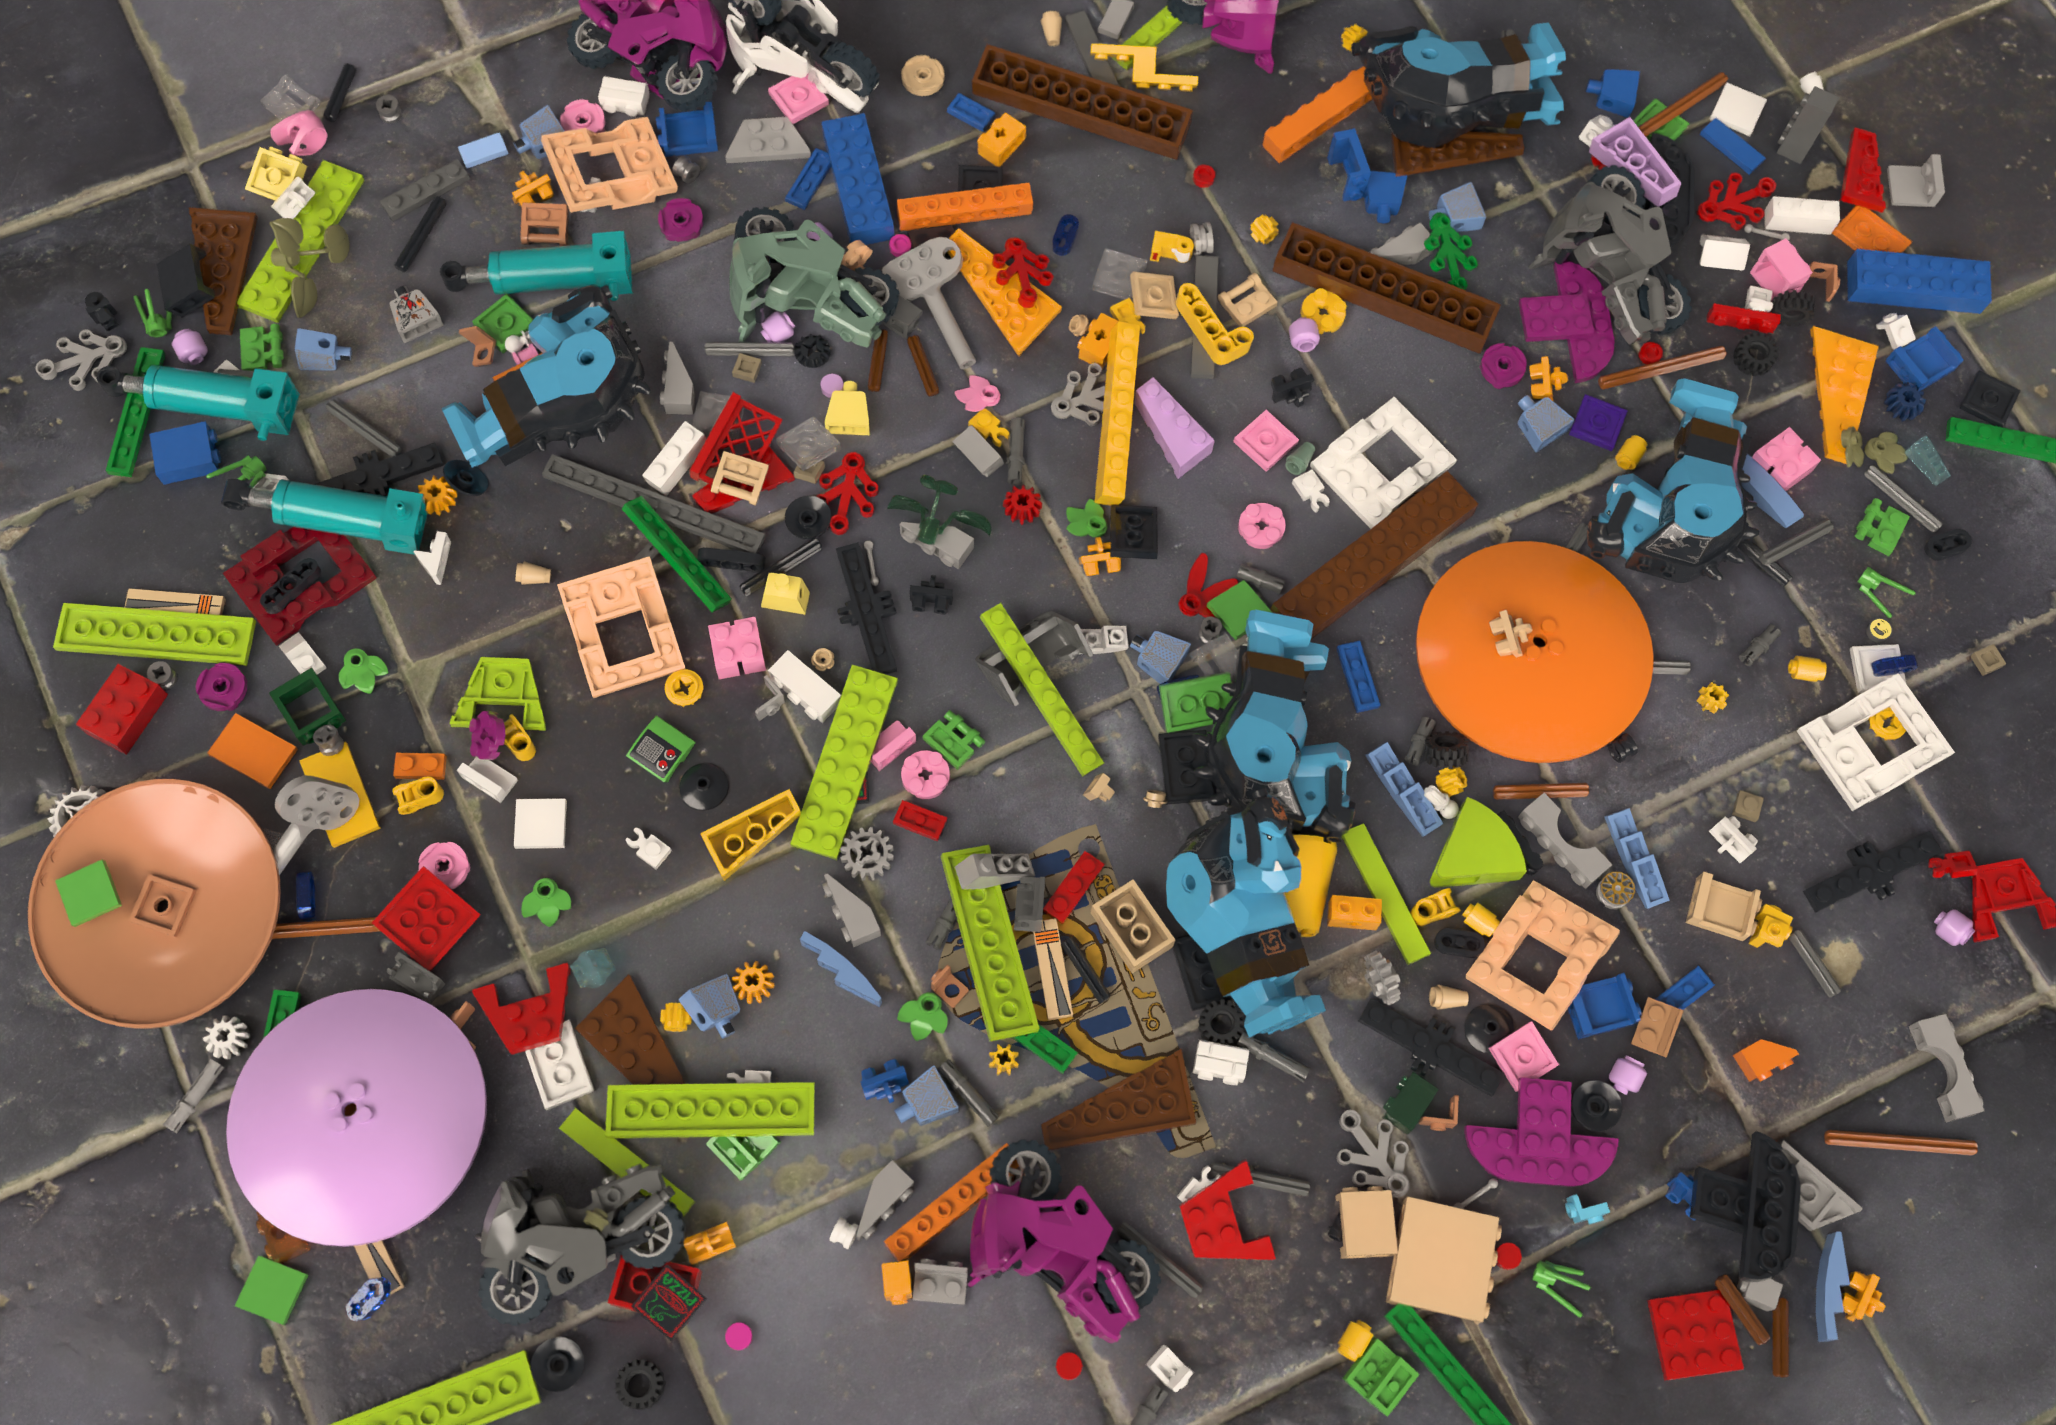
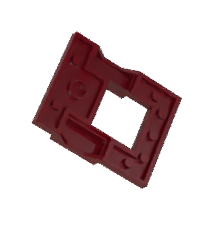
M292 527L284 533L280 529L240 556L242 561L223 573L276 646L297 633L305 619L320 609L337 606L377 579L345 535ZM319 541L341 572L323 584L318 581L290 602L281 612L277 614L267 613L260 603V598L284 576L279 567ZM289 583L285 590H291L294 587Z

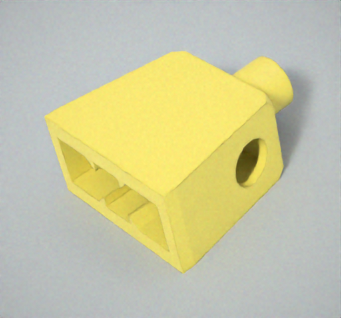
M846 381L843 385V391L835 390L832 392L825 418L826 434L870 435L865 392L857 391L856 382Z
M769 573L761 607L805 615L810 592L800 577Z

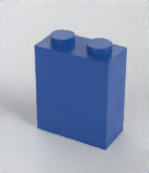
M206 421L149 434L155 473L163 485L205 476L219 469L218 463H221V456L218 449L215 448V443L218 442L217 434L214 429L208 426Z

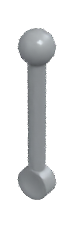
M1751 224L1746 225L1744 228L1747 233L1755 232L1778 238L1780 241L1785 238L1788 241L1790 239L1787 233L1780 235L1753 228Z
M866 541L864 549L868 554L871 572L870 582L871 585L876 586L879 583V579L875 574L872 556L873 543Z
M1494 1178L1490 1179L1486 1186L1462 1203L1454 1204L1453 1207L1464 1209L1465 1206L1489 1189L1497 1188L1498 1181Z

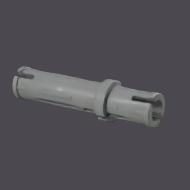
M210 1059L181 1100L178 1099L176 1102L177 1106L163 1125L178 1133L190 1114L193 1115L195 1113V1107L224 1067Z

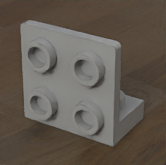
M1932 154L1922 167L1890 165L1887 168L1892 205L1935 207L1945 193L1941 155Z
M921 1259V1263H915L913 1301L965 1305L968 1268H963V1263L947 1262V1266L937 1265L936 1260Z

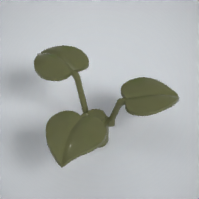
M279 218L269 222L274 231L278 246L271 253V261L273 265L285 267V271L299 276L295 277L292 281L291 294L297 318H302L315 306L317 288L312 279H305V275L293 267L299 264L300 256L324 253H328L330 262L341 263L346 259L349 252V238L342 226L334 224L325 230V249L297 251L300 249L299 244L303 240V230L300 223L292 218Z

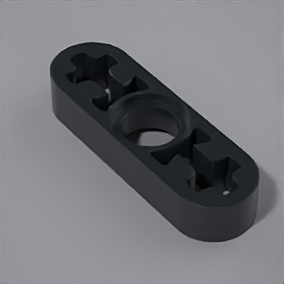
M708 547L699 548L697 560L703 566L749 572H761L764 570L766 561L763 555L757 553Z
M312 558L303 559L261 596L260 603L267 613L277 614L281 612L321 576L322 571L316 560ZM289 583H297L293 589L285 590Z

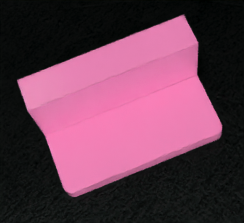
M895 721L880 733L871 763L878 771H881L916 743V734L910 727L906 729L899 721Z

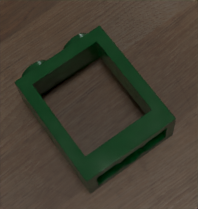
M312 667L269 692L294 735L303 746L315 742L313 735L320 727L332 725L338 729L341 723L346 721ZM317 687L330 707L331 712L306 727L299 729L285 705Z

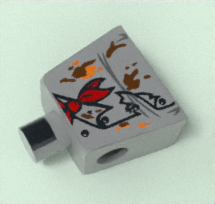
M400 286L395 289L394 293L397 298L390 302V307L397 330L404 344L443 326L438 312L420 290L416 289L409 292L406 286Z

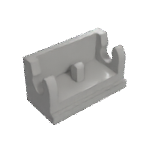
M972 425L952 441L980 473L986 477L1004 465L1001 456Z

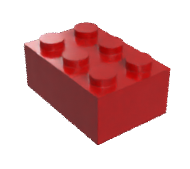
M117 664L76 725L87 735L127 755L168 694L157 683Z
M621 1255L608 1304L637 1312L631 1307L632 1304L666 1264L696 1290L699 1287L702 1271L698 1268L673 1262H667L661 1267H653L652 1269L638 1268L632 1266L633 1264L629 1261L626 1262Z

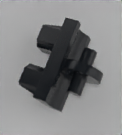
M99 292L89 293L85 298L87 306L85 309L96 324L100 323L106 331L119 326L114 317L118 313L109 300Z
M1302 367L1291 372L1290 377L1292 381L1286 383L1283 375L1273 377L1271 386L1274 404L1286 399L1287 404L1294 402L1297 407L1303 406V399L1309 397L1308 391L1312 389L1311 382L1314 381L1312 374L1307 375Z
M931 575L930 581H921V586L910 585L909 592L912 610L924 612L926 602L935 603L934 612L946 615L949 605H952L953 590L944 589L945 583L936 582V575Z

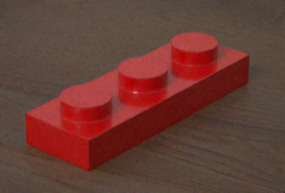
M1714 303L1707 314L1706 322L1714 323L1717 326H1732L1741 330L1750 329L1762 333H1773L1780 323L1781 314Z
M1084 851L1044 906L1043 912L1053 919L1056 918L1063 925L1103 870L1105 864Z

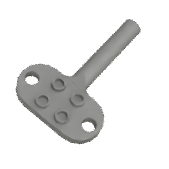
M937 237L890 261L881 271L885 275H890L891 280L896 282V289H899V296L909 302L920 297L925 299L959 368L967 369L976 363V359L940 290L943 284L958 275L962 268L963 257L961 250L954 241L948 238ZM954 250L956 252L952 259H945L947 251Z
M301 776L293 779L280 790L275 800V809L284 820L291 822V824L273 849L279 876L311 831L315 829L333 830L341 827L353 817L359 807V797L351 787L314 776Z

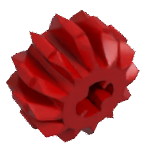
M1023 484L1020 490L1014 486L1012 492L1006 493L1003 507L1006 508L1005 515L1011 516L1012 523L1017 519L1020 520L1021 525L1024 524V520L1032 523L1033 517L1038 518L1040 516L1039 510L1042 509L1043 503L1040 501L1041 495L1039 493L1034 494L1035 489L1033 487L1026 490V486Z

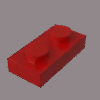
M902 800L893 824L938 842L948 819L945 816Z

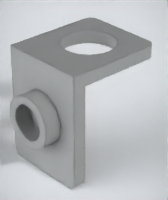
M767 675L764 676L765 685L774 694V697L755 711L759 721L767 715H774L780 709V706L785 703L783 694Z

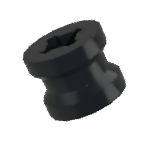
M1627 733L1620 735L1618 740H1613L1607 744L1610 755L1618 763L1625 761L1627 756H1634L1638 753L1635 741Z

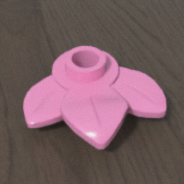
M970 375V387L955 391L957 399L962 403H966L965 409L968 411H981L986 406H994L1000 401L998 389L990 385L988 380L979 376Z

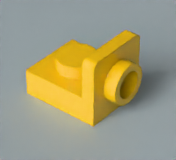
M1766 915L1757 922L1756 930L1748 944L1758 948L1766 942L1779 948L1784 942L1789 925Z

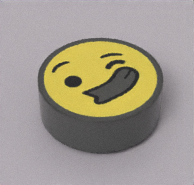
M1876 618L1867 625L1866 633L1872 641L1882 643L1892 635V626L1887 620Z

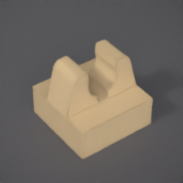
M1104 773L1095 776L1083 796L1090 801L1096 798L1104 802L1107 799L1110 800L1115 793L1107 785L1111 778Z

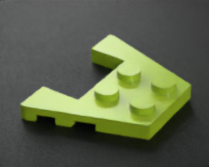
M481 657L468 682L469 686L458 703L459 707L455 715L451 717V727L469 728L471 719L475 718L477 704L525 706L522 726L524 730L546 731V724L530 660Z

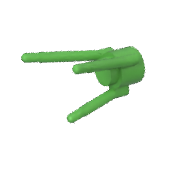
M145 289L144 292L149 311L148 318L137 295L134 296V300L144 322L146 333L151 337H163L167 335V330L172 329V313L167 311L166 320L161 314H155L149 289Z
M246 456L238 462L207 474L206 477L212 478L243 465V468H241L243 475L238 479L244 481L245 479L251 480L253 478L250 486L254 488L258 481L265 477L264 472L267 469L258 457L250 458V456Z
M1867 567L1857 581L1862 585L1859 590L1864 592L1888 618H1891L1892 614L1869 589L1875 590L1882 581L1911 595H1915V591Z
M1539 1260L1532 1276V1280L1537 1281L1536 1287L1547 1292L1578 1317H1582V1313L1548 1287V1284L1553 1286L1556 1279L1589 1290V1285L1559 1274V1271L1582 1276L1584 1272L1553 1264L1547 1260L1545 1262Z

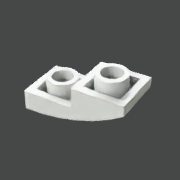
M1103 626L1101 629H1081L1093 654L1117 652L1129 648L1126 626Z

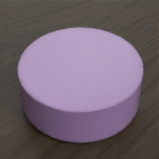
M836 374L824 376L821 380L822 393L831 398L833 391H843L844 384L842 378Z

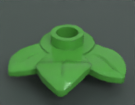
M1092 499L1087 501L1084 510L1067 507L1066 515L1070 524L1066 529L1075 536H1103L1107 530V523L1103 518L1104 511L1102 507L1094 503L1095 501Z
M351 649L344 656L345 666L339 672V682L343 689L355 685L360 691L371 694L375 686V676L388 674V669L378 656H367L361 649ZM358 656L360 657V663L352 664V658Z
M550 878L540 879L535 883L533 892L524 897L521 908L522 915L526 918L537 914L544 925L551 927L558 920L560 910L571 909V898L566 891L558 889V885L554 880ZM544 888H550L549 894H542Z
M931 992L922 994L918 1000L906 1002L900 1009L897 1020L900 1022L911 1023V1033L915 1041L925 1039L932 1030L943 1034L948 1024L947 1016L941 1010L940 998ZM926 1002H932L934 1007L928 1010L924 1005Z

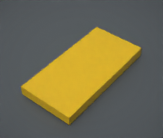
M344 742L342 750L335 755L325 756L319 752L299 760L305 776H314L346 784L359 797V807L353 817L341 827L326 830L333 848L381 829L347 742Z

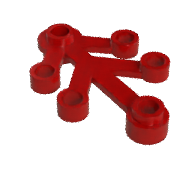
M1732 173L1727 180L1728 189L1724 201L1716 203L1718 195L1724 186L1721 181L1714 180L1708 188L1710 193L1708 200L1701 203L1698 207V216L1706 222H1713L1718 219L1730 223L1731 228L1734 230H1741L1746 223L1745 218L1741 215L1734 216L1723 212L1729 209L1748 215L1752 222L1758 223L1764 217V210L1741 203L1759 196L1762 198L1771 196L1776 188V183L1773 179L1765 177L1759 181L1756 188L1735 196L1737 188L1742 182V176L1739 173Z
M1009 238L1005 243L1006 250L1001 254L998 253L993 256L992 266L1002 269L1010 258H1014L1015 262L1006 270L998 271L995 280L999 285H1007L1009 279L1018 273L1022 289L1018 297V303L1022 307L1032 308L1036 303L1037 294L1030 286L1028 274L1037 279L1041 285L1050 286L1053 274L1049 271L1041 272L1038 270L1047 268L1049 258L1043 254L1037 256L1029 251L1026 243L1020 238ZM1024 258L1033 262L1036 268L1025 262Z
M850 452L845 455L841 466L819 477L820 486L823 489H830L833 486L834 480L846 474L844 482L826 493L816 496L825 500L827 505H829L830 501L841 495L837 515H834L830 522V529L836 535L845 534L849 529L846 516L851 496L860 507V513L863 517L869 518L874 514L873 504L865 499L854 484L855 476L864 484L865 494L869 497H875L878 494V484L867 475L864 470L865 460L862 455L856 452ZM855 462L858 465L852 467L850 466V463ZM824 479L830 480V482L827 484L823 483L822 481ZM869 487L876 488L874 491L867 490ZM869 507L871 511L864 512L863 509ZM838 524L844 526L842 529L835 528Z

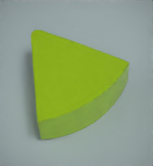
M1467 797L1459 809L1429 882L1432 887L1438 888L1520 880L1527 870L1521 848L1506 823L1491 809Z

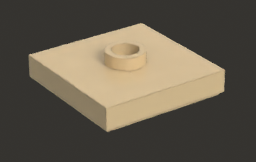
M1134 271L1131 273L1130 280L1135 315L1176 319L1179 316L1176 307V291L1173 276Z

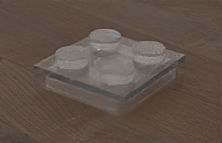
M1105 248L1092 290L1122 299L1130 297L1133 302L1130 275L1133 271L1144 273L1148 260Z
M700 391L692 426L708 438L730 396ZM743 407V409L741 410V412H740V414H739V415H740V418H741V421H742V417H743V413H744V409H745L744 407ZM740 427L730 430L729 436L731 441L737 440Z
M814 416L776 438L778 446L803 471L841 449L840 442Z

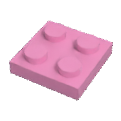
M808 74L803 78L791 76L768 89L769 95L792 124L829 105L825 94L816 88L815 83H811L808 80Z
M1265 410L1240 432L1233 442L1267 472L1298 444L1299 439Z
M1532 1021L1488 1048L1515 1092L1518 1091L1519 1078L1538 1079L1559 1065Z

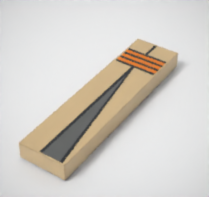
M128 589L124 608L222 615L226 599L223 596Z
M1057 919L1043 920L1041 932H1033L1047 1017L1048 1020L1073 1017Z
M383 1240L354 1246L379 1300L405 1287Z

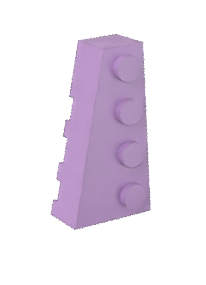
M1630 117L1592 139L1589 153L1608 166V168L1611 165H1617V168L1624 167L1627 169L1626 171L1634 173L1636 180L1639 179L1641 182V189L1644 188L1645 194L1643 196L1657 207L1677 197L1681 182Z
M1154 377L1136 390L1134 403L1145 423L1153 432L1157 444H1160L1165 453V458L1172 465L1174 473L1179 479L1212 453L1215 440Z

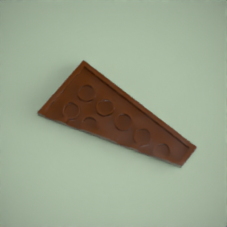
M1467 132L1447 144L1437 148H1429L1401 141L1391 133L1396 177L1520 156L1524 152L1522 134Z
M189 207L192 219L191 227L195 240L194 246L206 251L207 255L199 261L203 284L213 289L215 293V298L203 305L206 329L209 334L232 335L238 311L237 302L243 288L258 217L253 212Z
M628 974L575 1028L576 1031L633 1085L685 1084L630 974Z
M1182 1049L1041 1124L1044 1145L1048 1147V1151L1196 1125Z

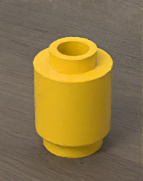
M1637 435L1628 438L1615 456L1618 466L1625 470L1635 469L1647 451V442Z
M1796 655L1793 660L1789 661L1788 673L1791 674L1792 679L1817 682L1818 680L1822 681L1826 675V662H1822L1818 658Z
M1478 902L1475 906L1470 903L1462 914L1465 917L1463 922L1482 936L1485 934L1490 937L1500 924V921L1496 919L1497 916Z
M1357 1320L1356 1323L1350 1321L1338 1342L1340 1346L1337 1351L1349 1360L1356 1362L1358 1357H1362L1373 1338V1334L1370 1333L1371 1327L1360 1320Z

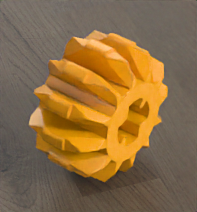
M433 475L431 481L424 478L425 485H418V493L424 495L428 514L431 515L435 511L440 516L442 510L449 513L450 509L448 506H456L454 499L457 498V492L448 484L444 476L438 480L437 476Z
M758 961L753 963V967H750L749 963L745 962L744 966L746 969L744 971L737 967L736 972L740 976L732 977V982L736 983L732 988L734 992H739V1000H743L747 996V1003L751 1004L753 997H756L757 1002L761 1003V995L769 997L770 993L767 989H772L775 986L770 981L774 978L773 973H767V965H763L759 969ZM750 979L753 981L757 979L758 984L756 986L754 984L749 985L748 981Z

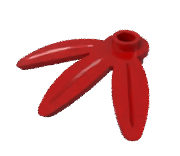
M1201 553L1193 563L1187 581V594L1179 599L1178 606L1180 611L1186 616L1192 617L1199 613L1205 618L1211 616L1216 618L1207 608V603L1238 584V580L1235 578L1223 580L1201 592L1208 564V557L1205 553Z

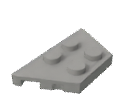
M788 117L743 120L726 154V163L810 158L811 154L810 149Z
M1785 1141L1779 1143L1784 1148L1782 1152L1790 1163H1794L1797 1169L1801 1187L1798 1221L1809 1231L1858 1213L1863 1209Z

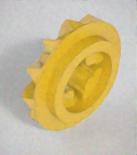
M686 669L672 673L665 683L667 698L674 705L677 704L682 707L690 704L694 705L695 701L701 699V694L704 690L700 676ZM680 681L685 686L690 685V687L688 688L689 695L685 694L683 691L678 692L681 689Z
M1890 707L1868 719L1870 721L1869 729H1873L1875 737L1880 736L1885 741H1895L1906 732V729ZM1892 717L1891 726L1884 728V720Z

